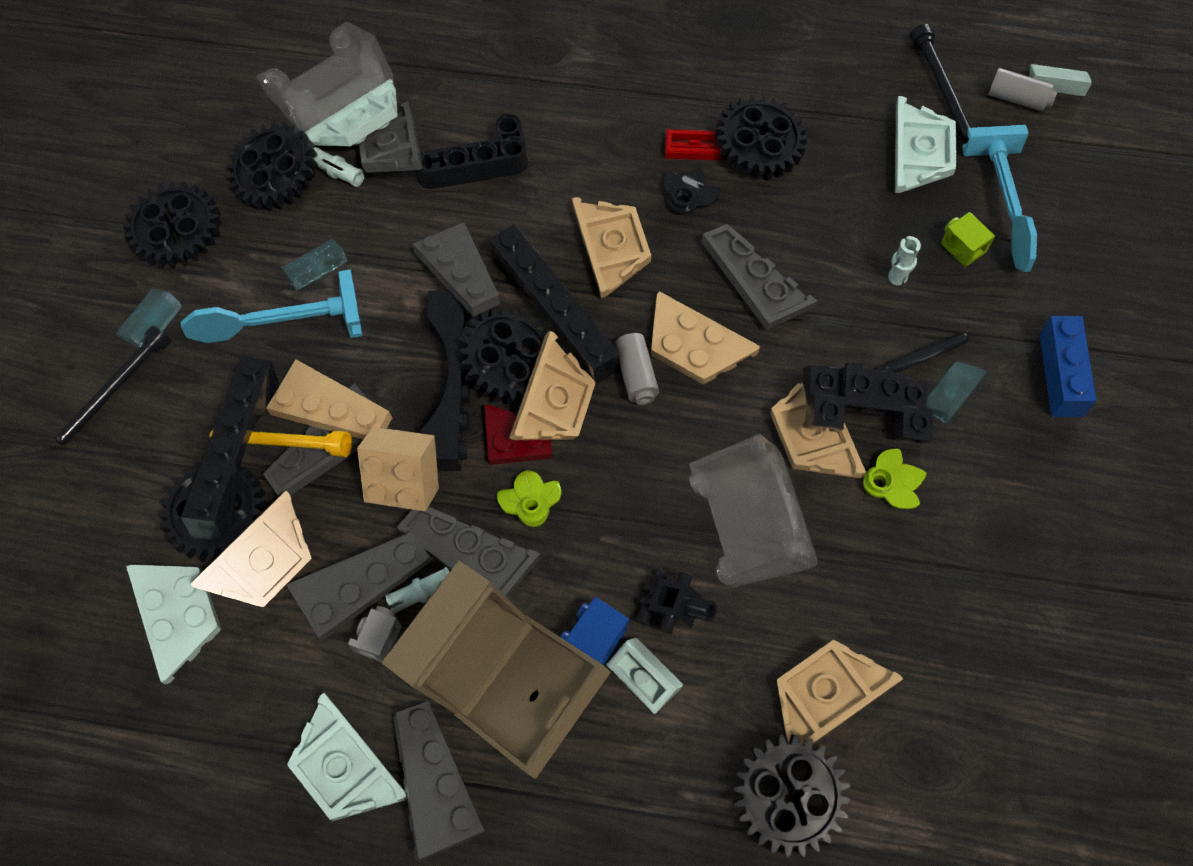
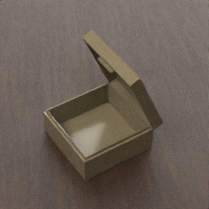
M460 560L382 661L383 665L413 688L452 711L458 719L534 779L538 777L611 673L600 662L527 615L525 616L490 581ZM538 691L537 699L530 702L531 694Z

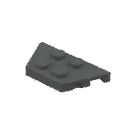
M408 101L400 105L402 112L397 114V117L391 120L387 127L375 130L367 135L363 142L359 143L361 163L366 173L423 169L413 113Z

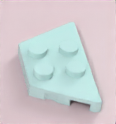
M387 80L305 132L314 145L352 146L363 142L367 135L375 130L387 127L390 121L397 117L396 89L392 80Z
M898 96L896 102L895 193H901L952 176L956 170V121L943 115H937L933 110L924 106L919 110L907 104V98L903 96Z
M126 566L160 681L165 685L169 684L174 680L175 677L173 675L187 660L191 662L200 652L201 647L205 643L210 642L221 630L210 593L194 588L190 584L202 570L199 567Z
M323 693L317 701L319 705L311 722H307L301 734V743L294 749L287 764L288 767L332 821L405 801L407 795H405L404 789L330 698Z

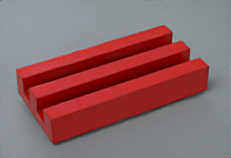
M666 129L665 159L722 161V157L719 156L721 148L715 147V143L700 142H716L717 138L714 137L715 131ZM672 140L689 141V142H675V141H672Z

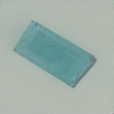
M331 239L281 268L297 291L348 261L343 249Z
M151 289L119 328L116 335L140 348L144 343L142 340L146 337L144 333L152 325L163 331L181 309L182 305L168 291Z
M956 361L928 396L927 409H933V415L948 424L982 381L987 371Z

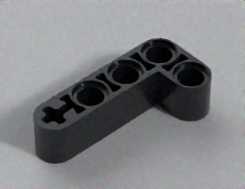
M512 113L499 116L495 124L497 139L420 153L423 169L416 171L421 186L426 189H438L516 175L525 171L528 166V159L519 117Z

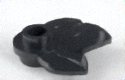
M701 168L695 169L683 177L673 171H669L663 180L664 190L669 195V206L678 214H689L696 207L712 205L718 199L721 191L720 187L706 186L705 176Z

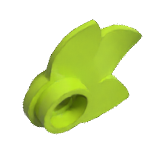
M890 449L882 452L877 458L875 467L870 468L864 475L863 486L866 492L873 497L884 498L894 508L908 510L918 507L920 501L913 491L925 479L926 471L915 466L902 464L903 458L900 449ZM873 480H881L884 483V487L876 486Z
M525 470L516 477L513 489H504L497 492V499L505 513L518 515L520 521L527 526L536 527L546 521L550 511L549 508L560 500L562 493L558 481H550L543 484L541 477L536 472Z

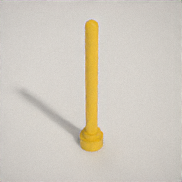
M252 431L247 444L325 449L332 456L347 457L352 449V436L348 431H333L326 436Z

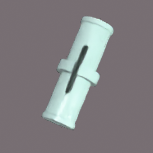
M317 147L313 148L318 154L314 158L318 163L317 167L326 171L328 176L334 179L340 178L355 187L361 185L365 176L362 169L346 163L345 159L341 156H332ZM332 163L342 168L343 171H340L329 164Z
M912 236L906 237V240L903 238L899 250L894 253L891 260L892 268L888 274V279L892 284L900 286L902 281L905 284L909 273L914 270L917 264L916 255L921 248L920 241Z
M444 567V569L423 579L417 577L412 580V584L386 594L385 597L388 605H391V611L396 614L420 601L422 604L428 602L429 597L434 594L449 574V569Z

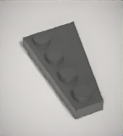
M464 222L413 243L414 253L472 316H476L500 304L499 294Z
M728 224L702 235V244L766 330L815 308L818 301L813 296L804 295L797 289L798 284L793 279L783 277L775 270L776 265L773 262L754 252L755 247Z
M355 383L349 388L365 397ZM310 426L305 431L306 435L326 436L332 433V431ZM352 437V449L347 457L332 456L325 449L289 447L263 475L278 496L284 491H287L291 496L355 453L363 440Z
M428 507L426 511L412 509L397 526L399 532L403 535L413 532L427 553L450 571L460 560L490 581L506 598L510 596L541 558L540 553L534 550L519 547L510 540L500 539L486 533L479 527L457 521L455 517Z
M410 532L286 584L318 638L324 640L433 560L417 536Z
M428 701L396 712L393 717L399 758L404 771V791L409 804L411 832L413 831L415 863L480 836L484 832Z

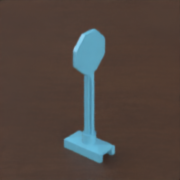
M1011 125L968 128L969 140L967 144L962 145L964 157L989 155L991 161L994 162L1007 212L1013 224L1011 254L1015 268L1023 272H1030L1036 260L1037 232L1032 217L1022 215V209L1007 160L1008 154L1021 153L1029 134L1027 126Z
M351 269L338 271L340 296L328 298V301L263 310L244 315L213 307L194 310L181 321V328L186 338L204 343L229 340L242 330L244 326H256L326 314L331 316L343 314L350 338L362 336Z

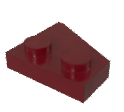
M484 405L490 465L553 458L551 440H512L509 438L517 417L516 413L492 405Z

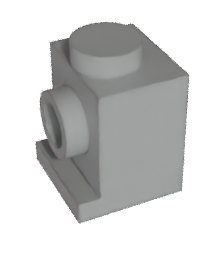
M377 606L376 610L371 609L368 617H363L358 625V639L350 638L348 643L350 648L357 654L382 662L393 648L402 627L395 617L396 614L381 606Z

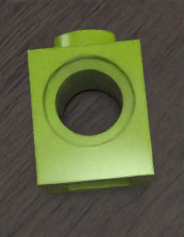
M969 212L960 219L955 217L944 228L946 232L941 244L964 267H967L987 253L995 235Z

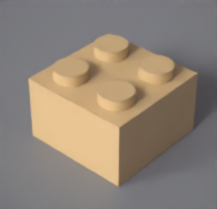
M372 427L357 448L364 502L426 511L439 489L435 436Z

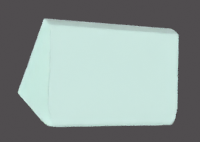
M1034 64L1030 66L1029 77L1054 84L1053 90L1057 91V93L1085 96L1091 86V79L1088 72Z
M637 638L627 640L606 664L654 714L683 686Z

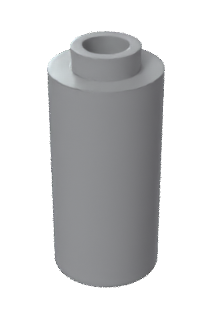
M998 68L988 95L1043 112L1045 107H1052L1057 91L1053 90L1054 84Z
M630 333L619 337L615 341L614 346L619 352V364L629 400L636 402L638 405L649 404L659 394V388L644 336L640 333Z

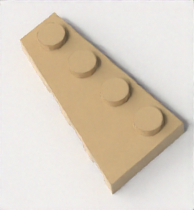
M296 359L266 408L272 416L332 432L348 431L352 437L362 440L372 427L387 429L392 420L388 410Z

